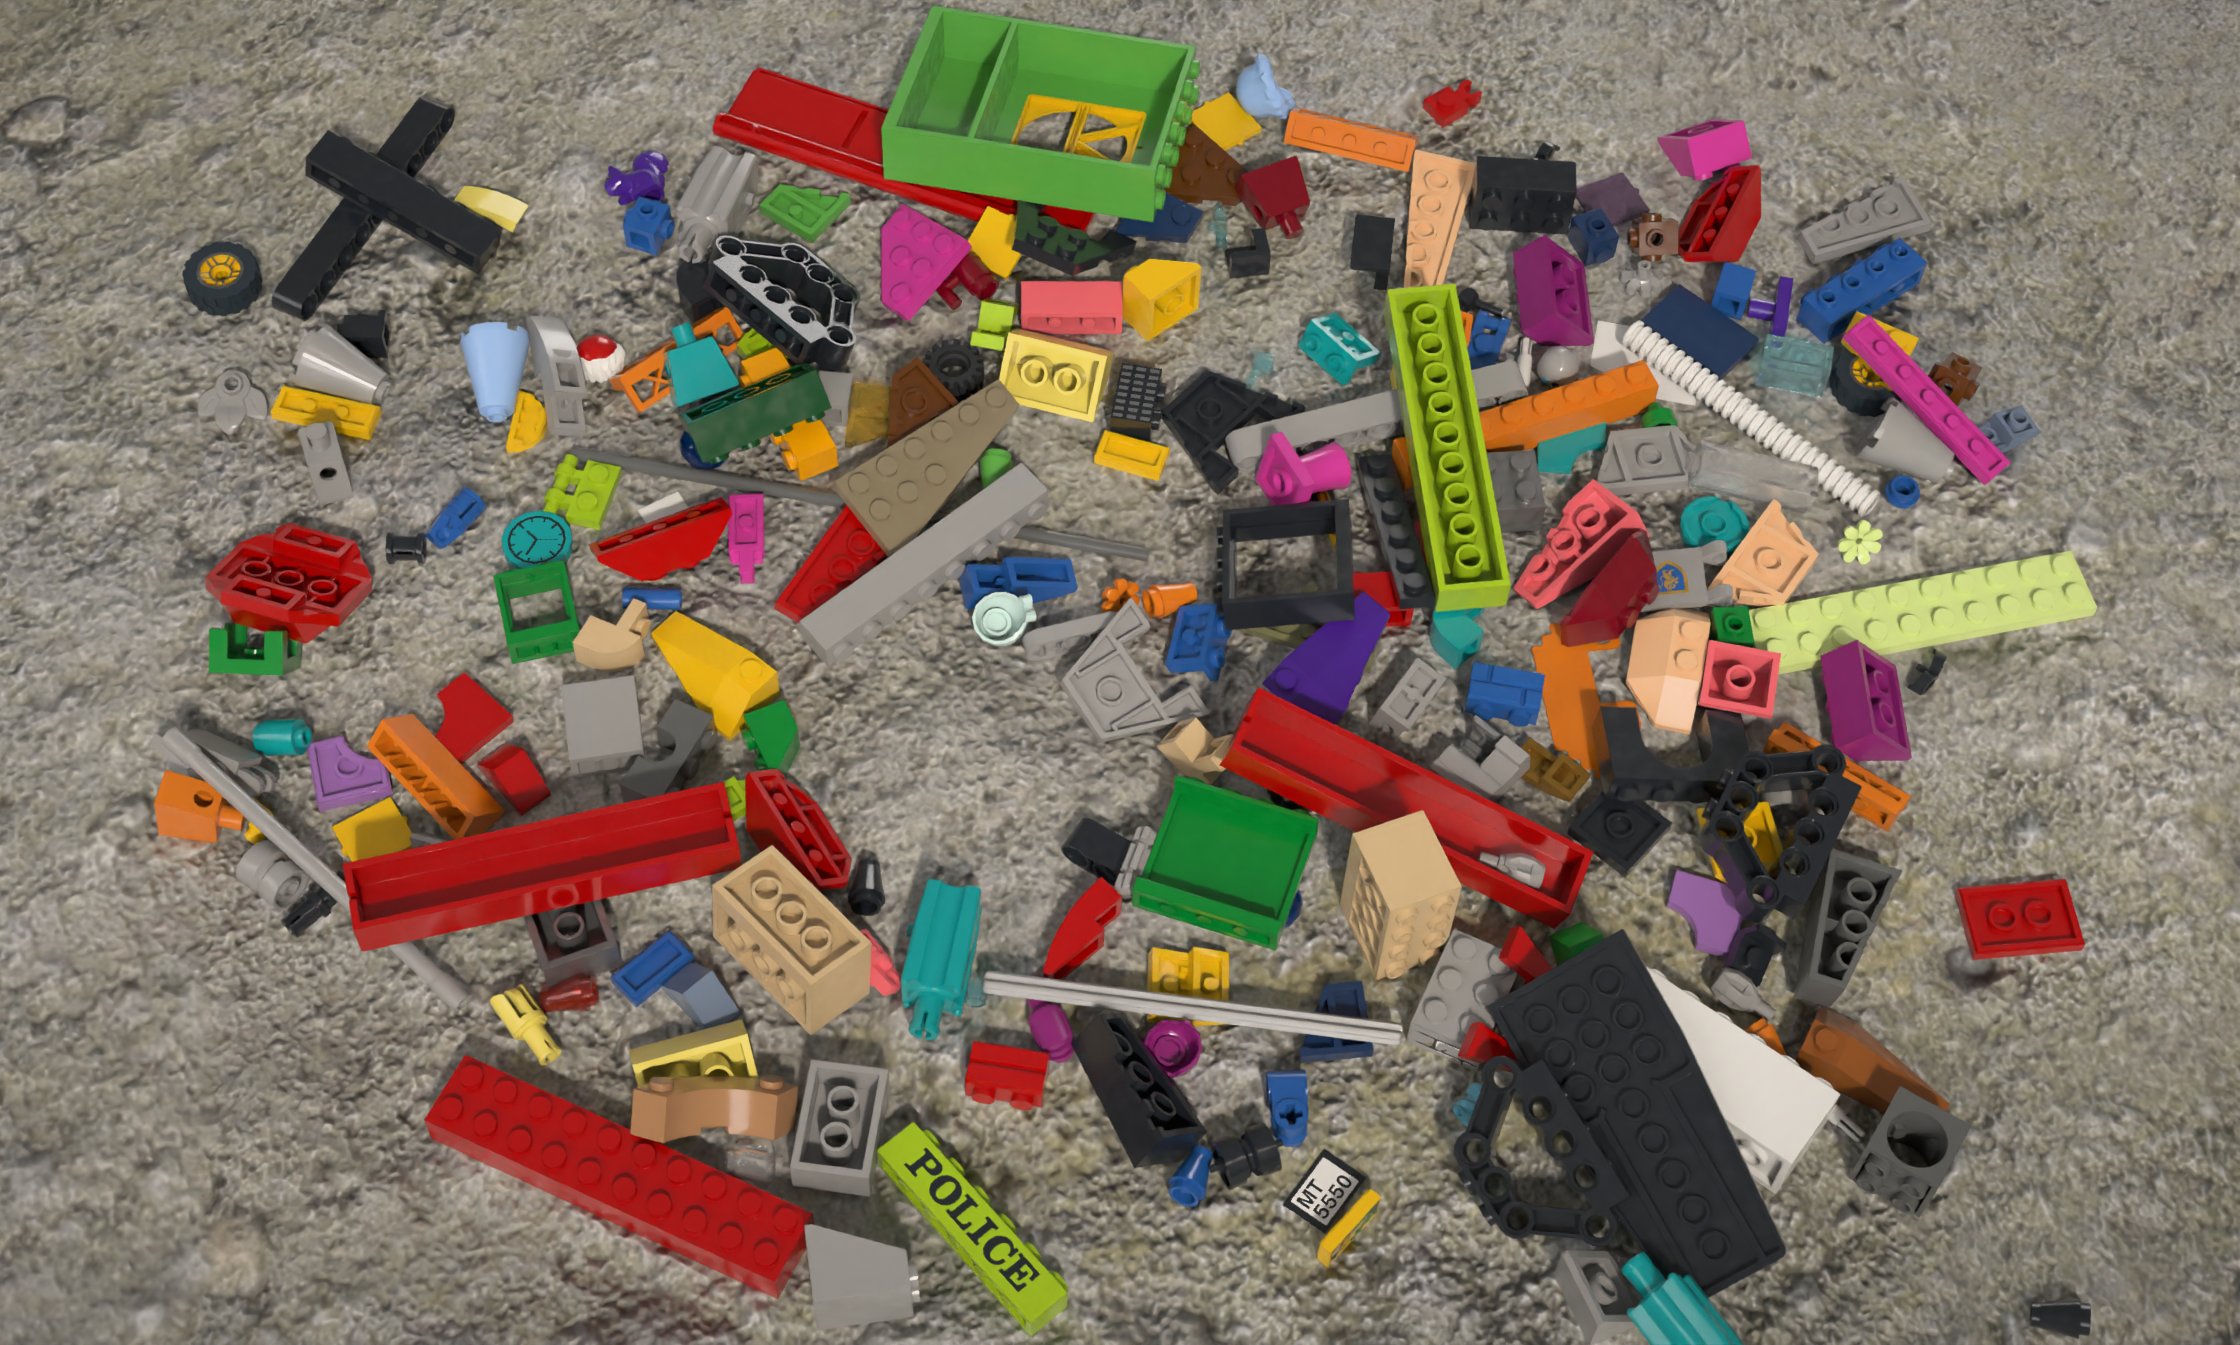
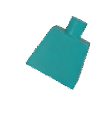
M690 322L671 328L677 348L663 353L673 408L739 385L736 376L712 336L697 341Z

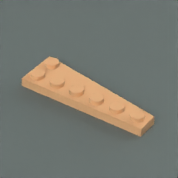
M1415 149L1412 166L1403 288L1444 285L1470 195L1476 163Z

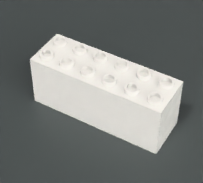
M1646 967L1684 1031L1754 1180L1777 1194L1825 1125L1840 1093L1835 1091L1826 1080L1814 1077L1800 1068L1799 1064L1791 1057L1780 1055L1768 1047L1759 1036L1747 1033L1736 1026L1724 1013L1715 1012L1701 1003L1699 998L1692 992L1681 990L1669 982L1660 971Z

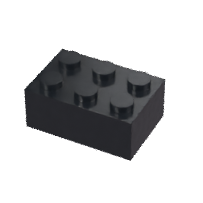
M1477 156L1469 197V229L1567 235L1577 193L1576 162Z

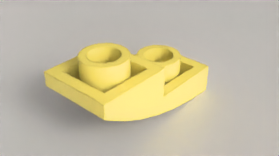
M464 186L453 201L462 203L469 211L481 218L486 217L512 233L529 206L500 192L473 186Z

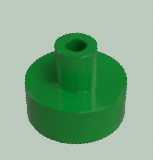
M1659 403L1650 404L1647 407L1648 412L1641 418L1642 428L1678 425L1673 410L1661 407Z

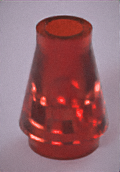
M581 973L539 992L540 1004L544 1013L590 1011L592 1006L599 1005V992L593 975L584 977Z

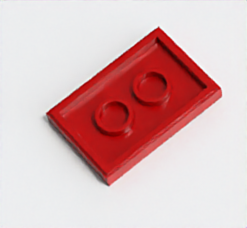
M2066 879L1957 888L1955 892L1972 960L2082 951L2085 946Z

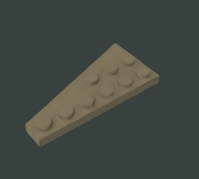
M998 379L834 481L833 489L885 554L890 557L921 535L931 519L938 514L965 479L966 474L973 465H976L987 447L997 438L1015 415L1020 404Z

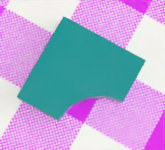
M1606 422L1539 442L1536 447L1538 471L1571 474L1573 463L1580 455L1591 450L1605 449Z

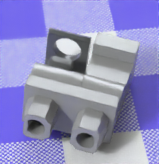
M1475 715L1472 719L1471 740L1467 739L1462 747H1457L1454 744L1448 746L1439 758L1429 766L1431 772L1496 803L1530 769V755L1504 735L1502 737L1494 728ZM1488 756V757L1481 763V766L1475 761L1476 759H1477V760H1480V759H1482L1483 757Z

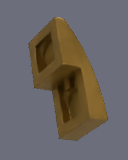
M1530 737L1521 747L1530 755V769L1521 779L1556 798L1570 802L1591 776V773L1565 754L1561 753L1557 758Z

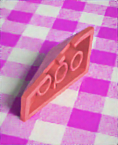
M1594 479L1568 501L1562 511L1564 514L1556 529H1550L1546 536L1548 542L1540 554L1533 556L1513 588L1519 596L1535 609L1543 607L1597 576L1632 534L1638 532L1639 529L1647 531L1636 510Z

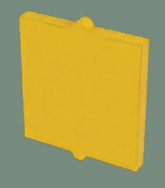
M1229 92L1211 102L1206 101L1204 106L1194 110L1190 123L1192 126L1196 125L1225 151L1236 145H1243L1245 140L1262 132V127L1251 115H1248L1242 109L1238 101Z
M987 206L968 239L972 246L969 252H975L994 274L1008 280L1022 254L1011 250L1015 216L1013 214L1008 216Z
M391 797L331 827L342 845L341 852L343 856H348L351 862L413 849L410 840L412 832L408 827V818L400 814Z

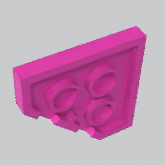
M902 204L881 228V302L887 310L909 322L970 251L972 246L967 239Z

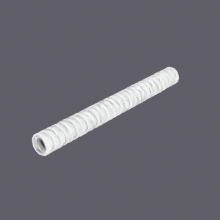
M1640 320L1634 322L1627 329L1623 336L1622 345L1625 347L1631 346L1630 350L1633 353L1639 352L1640 358H1647L1648 364H1655V369L1658 371L1663 370V374L1667 377L1672 376L1671 380L1675 383L1680 382V387L1684 389L1688 387L1690 394L1696 393L1698 400L1704 399L1705 405L1713 406V410L1717 413L1721 411L1723 418L1729 417L1730 423L1733 425L1738 424V428L1742 431L1746 429L1748 436H1755V441L1758 443L1764 442L1763 447L1766 449L1772 448V453L1775 455L1780 454L1781 460H1789V465L1791 467L1797 466L1799 473L1805 472L1806 478L1810 480L1814 478V483L1818 486L1823 485L1824 491H1832V496L1834 498L1840 497L1842 504L1848 503L1849 509L1853 511L1857 509L1860 517L1869 514L1880 499V492L1878 490L1872 491L1870 484H1862L1863 479L1860 477L1855 479L1853 472H1845L1846 467L1843 465L1837 466V461L1835 459L1829 460L1828 454L1824 452L1820 454L1818 447L1812 448L1810 441H1802L1803 436L1800 434L1794 435L1793 429H1785L1786 424L1783 422L1777 423V418L1775 416L1769 417L1768 411H1760L1758 404L1752 405V400L1750 398L1744 399L1743 393H1735L1733 386L1727 387L1726 381H1719L1716 374L1710 375V370L1708 368L1702 369L1701 363H1693L1694 358L1691 356L1685 357L1683 350L1677 351V346L1674 344L1669 345V340L1666 338L1660 339L1661 335L1657 332L1652 333V328L1649 326L1644 327V322Z

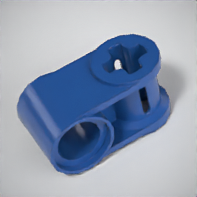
M1306 1070L1266 1071L1268 1106H1270L1274 1139H1282L1285 1147L1298 1146L1307 1137L1309 1112ZM1288 1121H1293V1125L1288 1124Z

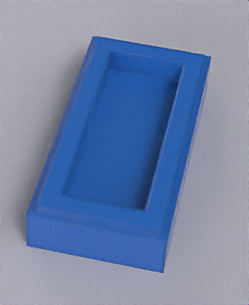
M669 930L610 978L612 984L637 1008L657 992L661 985L688 963H693L695 959L694 955Z

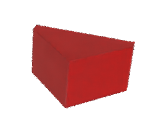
M506 743L477 764L478 769L521 816L551 796L549 788L522 748Z

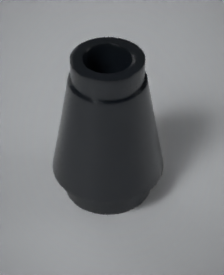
M867 858L858 862V868L850 889L848 902L853 912L858 915H876L885 904L880 864L874 859Z
M2080 1298L2040 1303L2031 1302L2030 1326L2079 1339V1335L2089 1336L2090 1303H2081Z

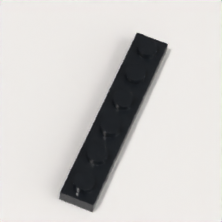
M1381 454L1357 457V471L1399 610L1435 606V592L1392 455Z

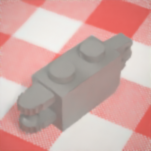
M198 729L187 732L183 731L201 748L202 752L251 797L260 796L262 793L266 794L275 790L276 783L278 782L276 781L277 777L268 772L267 769L260 767L263 756L208 731ZM168 730L154 732L150 747L169 756L167 769L205 781L190 766L182 763L161 743L162 737Z

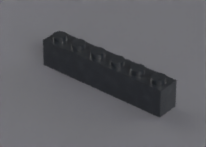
M327 130L306 156L305 176L476 274L482 271L500 246L502 229L497 227L493 221L481 218L469 211L462 203L453 202L441 195L434 187L420 183L413 179L406 171L399 168L396 169L382 161L376 154L366 152L357 147L345 136H338Z

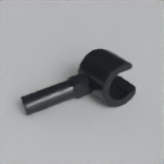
M1466 288L1458 295L1460 311L1468 313L1472 307H1475L1498 317L1502 314L1503 309L1483 302V300L1479 299L1478 293L1472 288Z

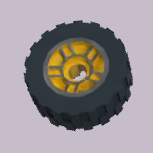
M225 241V243L215 242L209 246L205 245L199 251L190 255L191 258L186 260L184 264L185 269L182 272V276L193 305L197 306L198 310L201 312L205 311L208 315L227 316L228 314L240 313L241 310L249 308L250 304L256 302L259 298V292H262L263 287L261 283L263 280L255 256L253 257L252 252L248 248L245 249L241 244H232V242Z
M1845 348L1843 353H1840L1831 375L1830 387H1832L1831 393L1833 397H1836L1838 403L1847 408V411L1855 412L1859 416L1878 417L1885 414L1886 411L1880 408L1888 398L1893 397L1899 402L1902 401L1894 391L1888 390L1883 385L1884 380L1873 369L1869 371L1860 362L1857 355L1851 353L1847 348Z

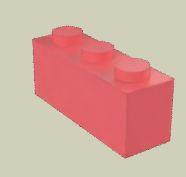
M1021 281L1022 330L1039 334H1122V281Z

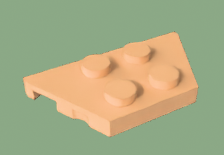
M1773 499L1707 590L1720 584H1730L1733 588V603L1761 607L1783 606L1788 602L1816 563L1819 554L1810 542L1802 537V532L1794 522L1789 523L1780 512L1781 504Z

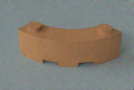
M764 1075L760 1079L737 1076H693L674 1079L654 1077L650 1079L649 1084L633 1089L630 1134L666 1143L677 1138L701 1135L702 1127L716 1128L725 1126L727 1134L754 1136L774 1141L795 1130L798 1086L784 1083V1079L776 1075Z

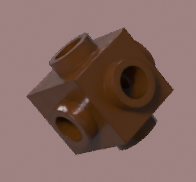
M1643 213L1642 219L1632 220V228L1627 230V245L1629 248H1632V253L1642 256V260L1660 261L1662 260V255L1678 254V221L1672 218H1662V213Z
M1951 352L1942 363L1937 361L1934 364L1928 377L1958 407L1964 399L1970 401L1980 385L1976 379L1982 367L1965 357Z

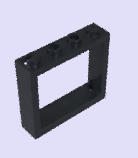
M1349 499L1223 510V527H1217L1218 545H1223V547L1216 548L1218 569H1222V571H1216L1217 590L1222 592V595H1216L1217 614L1218 616H1224L1226 630L1355 620L1352 524ZM1336 534L1338 589L1237 598V542Z

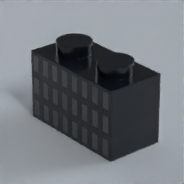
M1122 363L1110 416L1111 432L1147 442L1151 441L1152 431H1159L1162 411L1157 410L1158 403H1165L1167 383H1161L1162 369Z

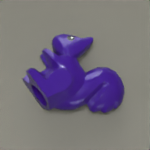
M656 151L640 153L633 160V172L626 174L609 166V174L604 184L605 193L614 197L621 196L618 200L621 206L630 204L633 201L636 202L639 196L663 202L665 195V178L663 174L668 171L667 166L669 165L666 156Z

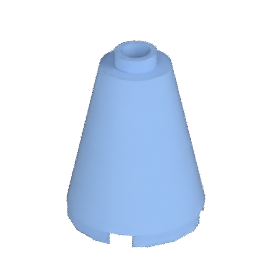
M504 322L475 324L469 327L468 334L461 333L460 344L479 413L486 417L487 420L502 422L511 416L515 410L530 344L529 333L520 326H517V331L508 329V323Z

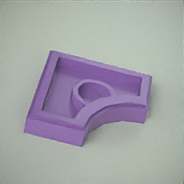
M343 736L312 742L310 747L307 748L317 806L320 812L394 795L389 770L378 758L371 759L356 754L347 746Z
M1676 870L1666 907L1679 913L1690 924L1695 935V950L1727 958L1742 923V917L1736 910V898L1728 884Z

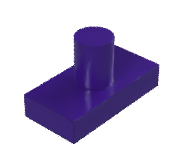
M1780 276L1773 301L1750 297L1746 317L1770 321L1767 348L1776 350L1781 348L1787 330L1793 278Z

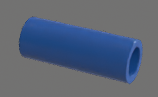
M624 587L623 609H627L633 598L646 603L647 609L681 610L682 589Z

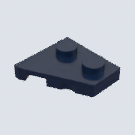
M1166 192L1163 210H1157L1154 222L1123 218L1115 232L1124 236L1146 237V241L1159 242L1161 240H1169L1176 243H1188L1201 222L1204 211Z
M1362 981L1324 984L1315 1012L1368 1019ZM1307 1034L1299 1051L1298 1059L1299 1063L1372 1057L1374 1051L1373 1043Z

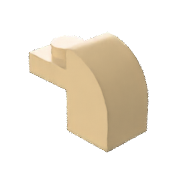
M633 598L616 625L590 615L572 642L577 662L603 672H620L636 665L645 655L642 639L647 635L651 625L646 603Z
M1194 717L1179 721L1157 747L1182 773L1188 777L1198 778L1207 785H1211L1223 770L1226 769L1220 766V763L1233 734L1214 738L1201 722Z

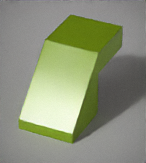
M986 298L981 301L978 328L972 331L970 345L1004 351L1008 332L1014 328L1019 303Z

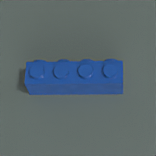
M1901 238L1896 239L1890 244H1882L1873 255L1865 260L1862 258L1857 260L1849 270L1841 275H1833L1819 289L1809 290L1800 301L1801 307L1797 319L1825 344L1847 330L1856 311L1865 315H1871L1918 285L1927 262Z

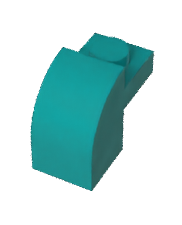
M1434 607L1429 630L1430 642L1437 654L1454 669L1480 650L1484 630L1473 620L1484 612L1485 607L1435 612Z

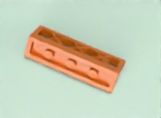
M1295 107L1290 111L1283 143L1409 172L1414 150L1418 146L1420 136Z
M727 307L715 309L691 325L696 340L699 341L708 335L716 340L717 330L727 324L736 340L727 346L717 344L724 357L737 349L738 342L744 336V333ZM674 337L608 379L615 391H624L637 413H641L670 394L668 380L661 379L664 366L663 353L677 348ZM655 371L654 377L648 376L650 373ZM641 379L652 381L651 396L641 402L632 385ZM660 384L667 385L661 390H659Z
M1783 722L1778 730L1774 729L1767 739L1763 753L1767 755L1811 751L1823 744L1788 723ZM1845 758L1846 767L1842 776L1862 786L1851 811L1888 832L1909 802L1911 796ZM1817 765L1820 770L1828 773L1823 766Z

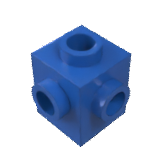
M639 196L633 208H629L624 217L623 230L626 247L657 256L665 240H669L674 232L675 222L671 218L670 205Z

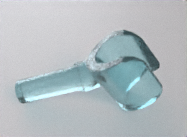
M1263 352L1255 355L1253 369L1245 383L1247 384V389H1252L1260 373L1271 375L1274 366V355Z
M974 979L968 985L965 1004L970 1007H983L986 1005L987 995L994 996L995 994L983 992V980Z

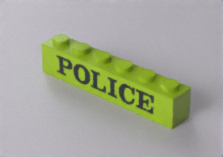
M912 1122L877 1150L878 1166L1030 1337L1033 1336L1067 1308L1068 1286L1056 1271L1049 1273L1040 1263L1042 1257L1031 1243H1022L1015 1235L1016 1228L1006 1215L1001 1213L998 1216L989 1206L991 1204L990 1199L983 1189L978 1185L972 1187L964 1178L965 1172L961 1165L953 1157L947 1159L940 1152V1144L935 1136L927 1129L922 1132Z

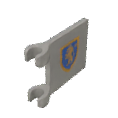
M1712 541L1702 547L1653 551L1659 592L1653 603L1650 605L1646 604L1640 612L1702 606L1732 607V586L1730 584H1720L1707 590L1703 562L1712 565H1724L1727 562V546L1725 541Z

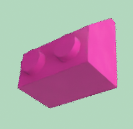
M1711 119L1657 137L1659 145L1680 176L1693 177L1694 181L1708 179L1713 176L1712 171L1721 168L1722 171H1726L1729 167L1741 166L1742 161L1752 158L1744 120Z

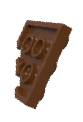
M1196 125L1187 129L1184 145L1178 146L1179 159L1177 167L1171 166V169H1173L1170 188H1164V190L1186 203L1203 204V200L1222 201V205L1236 206L1241 203L1242 200L1236 193L1235 186L1240 175L1248 171Z
M916 357L896 372L890 380L886 449L959 404L919 357Z

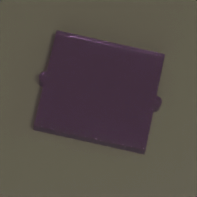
M1623 172L1578 188L1575 197L1584 209L1583 213L1602 208L1613 227L1639 218L1643 213H1649L1650 211L1639 195V189L1633 187Z

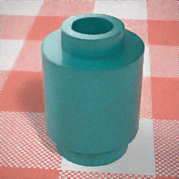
M267 719L263 723H258L253 731V744L256 751L264 753L266 756L303 755L312 742L311 729L302 719Z

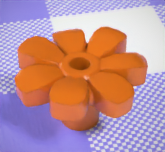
M1123 578L1115 579L1114 588L1107 587L1102 593V599L1105 601L1101 606L1102 612H1119L1131 597L1138 606L1140 597L1135 595L1139 591L1138 584L1132 581L1127 583Z

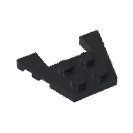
M1017 200L1011 249L1071 276L1098 267L1101 260L1112 262L1118 259L1120 253L1124 252L1126 256H1129L1134 252L1137 241L1110 230L1098 242L1089 238V235L1082 230H1070L1059 225L1056 219L1043 216L1047 205Z
M1206 370L1162 410V420L1213 492L1218 495L1238 477L1239 472L1238 467L1216 452L1226 443V436L1232 431L1242 428L1256 414H1259L1267 421H1272L1305 412V406L1295 401L1293 405L1278 400V395L1267 391L1264 394L1247 389V384Z

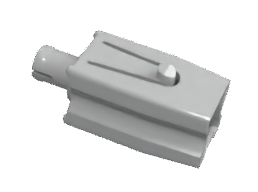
M713 146L696 169L676 206L677 217L683 223L678 232V251L685 261L690 262L695 253L692 263L700 262L704 258L707 248L713 250L715 241L720 236L738 237L751 207L754 206V199L758 191V161L756 155L745 153L735 156L728 153L722 147Z

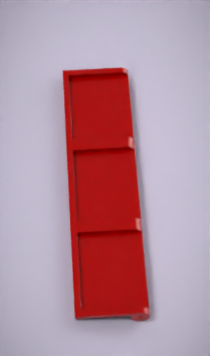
M757 67L756 70H753L728 113L720 112L713 124V134L715 136L975 222H979L987 206L1008 216L1010 214L1015 216L1017 200L884 179L881 128L889 111L888 109ZM1047 205L1043 216L1056 219L1059 225L1070 230L1079 229L1086 232L1096 213Z

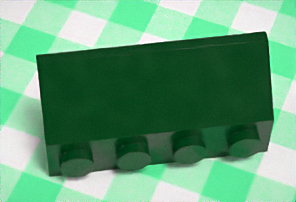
M804 361L681 413L678 417L698 458L703 463L709 461L710 464H716L729 457L728 452L740 447L742 451L760 445L762 443L760 439L770 434L778 437L791 432L794 429L792 425L803 420L806 423L817 421L825 416L824 411L832 407L817 370Z

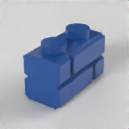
M1473 662L1464 713H1469L1473 716L1477 715L1482 720H1490L1492 718L1508 720L1510 724L1519 727L1527 726L1528 724L1536 725L1541 706L1545 674Z

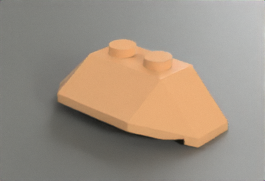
M1672 608L1636 620L1625 683L1638 704L1649 716L1648 719L1654 728L1690 734L1702 683L1711 624L1709 613L1687 608Z

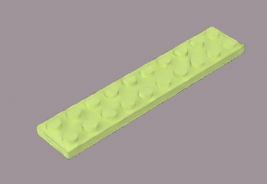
M2072 551L1790 602L1785 603L1783 606L1774 605L1749 610L1755 641L1753 648L1781 653L1779 675L1822 667L1821 655L1855 640H1859L1879 655H1886L2093 616L2097 610V605Z

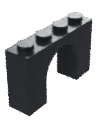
M1600 706L1591 727L1604 799H1619L1621 801L1652 800L1656 802L1683 801L1695 804L1708 802L1711 797L1718 799L1722 790L1717 788L1716 785L1726 767L1733 770L1741 757L1749 752L1741 713L1731 711H1705L1696 730L1702 764L1690 768H1678L1667 765L1656 759L1647 750L1641 737L1637 711L1634 707ZM1746 771L1751 778L1756 779L1755 774ZM1731 800L1734 805L1739 804L1738 801Z

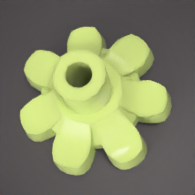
M1860 520L1856 527L1850 525L1845 527L1843 531L1846 537L1840 539L1837 544L1839 550L1843 552V559L1846 562H1852L1857 556L1860 564L1868 563L1870 561L1868 552L1878 553L1881 549V544L1876 540L1883 536L1882 531L1876 527L1870 528L1871 525L1866 520Z

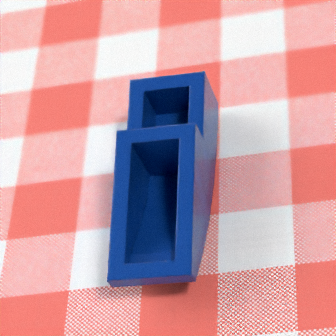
M1005 557L1001 565L967 564L959 580L965 609H975L976 604L985 596L995 592H1007L1014 594L1018 598L1019 596L1030 594L1033 603L1074 593L1078 588L1071 559Z

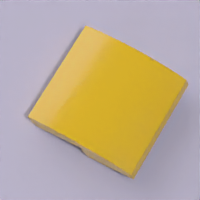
M1152 947L1148 953L1147 991L1229 1001V952L1193 947L1189 953ZM1147 1014V1022L1159 1023L1165 1019L1184 1020V1018ZM1185 1019L1193 1026L1224 1025V1023Z

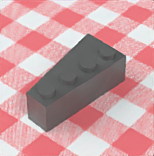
M1832 849L1811 892L1794 997L1830 1008L1844 992L1902 870Z

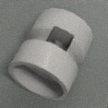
M268 840L260 841L252 846L243 855L236 869V877L252 891L259 892L260 897L276 910H283L295 903L307 888L310 876L293 860L287 861V855Z

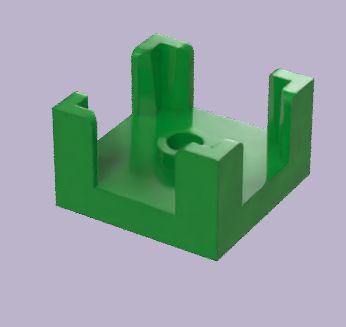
M227 622L224 629L219 627L209 629V673L283 676L301 668V642L288 639L287 630L266 631L264 634V648H247L246 626Z

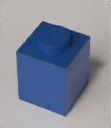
M1724 262L1711 306L1727 317L1741 321L1757 271L1742 265Z

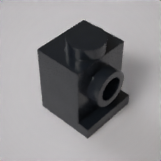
M379 310L378 316L367 314L344 315L343 323H338L337 332L368 358H388L391 327L386 310Z

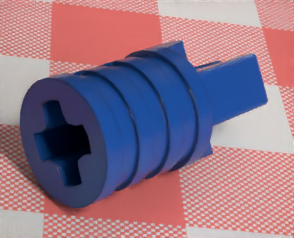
M462 488L458 495H455L452 501L446 505L445 509L440 511L425 534L426 537L438 549L445 548L460 535H463L467 528L487 509L484 501L472 490Z

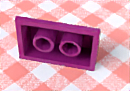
M1546 235L1513 252V274L1516 278V300L1519 305V327L1522 333L1541 346H1590L1594 344L1585 265Z
M1859 640L1821 655L1823 668L1821 679L1826 687L1828 699L1826 701V710L1831 718L1833 730L1831 732V741L1833 746L1854 761H1906L1911 759L1912 755L1896 665Z

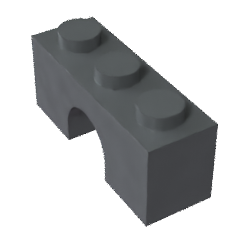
M674 699L657 726L660 746L672 750L673 754L662 761H650L638 756L620 783L623 802L626 803L682 791L681 789L686 781L692 780L697 774L700 759L705 751H711L716 743L718 732L715 728L714 716Z

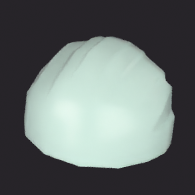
M995 592L985 596L976 604L972 616L977 635L983 642L994 646H1007L1017 641L1023 635L1028 622L1036 621L1032 596L1028 594L1018 598L1014 594L1007 592Z

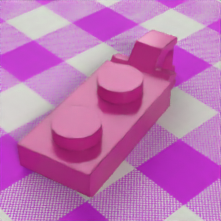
M764 494L728 495V505L732 510V516L728 522L729 559H731V565H739L741 584L755 583V564H763V557H765Z

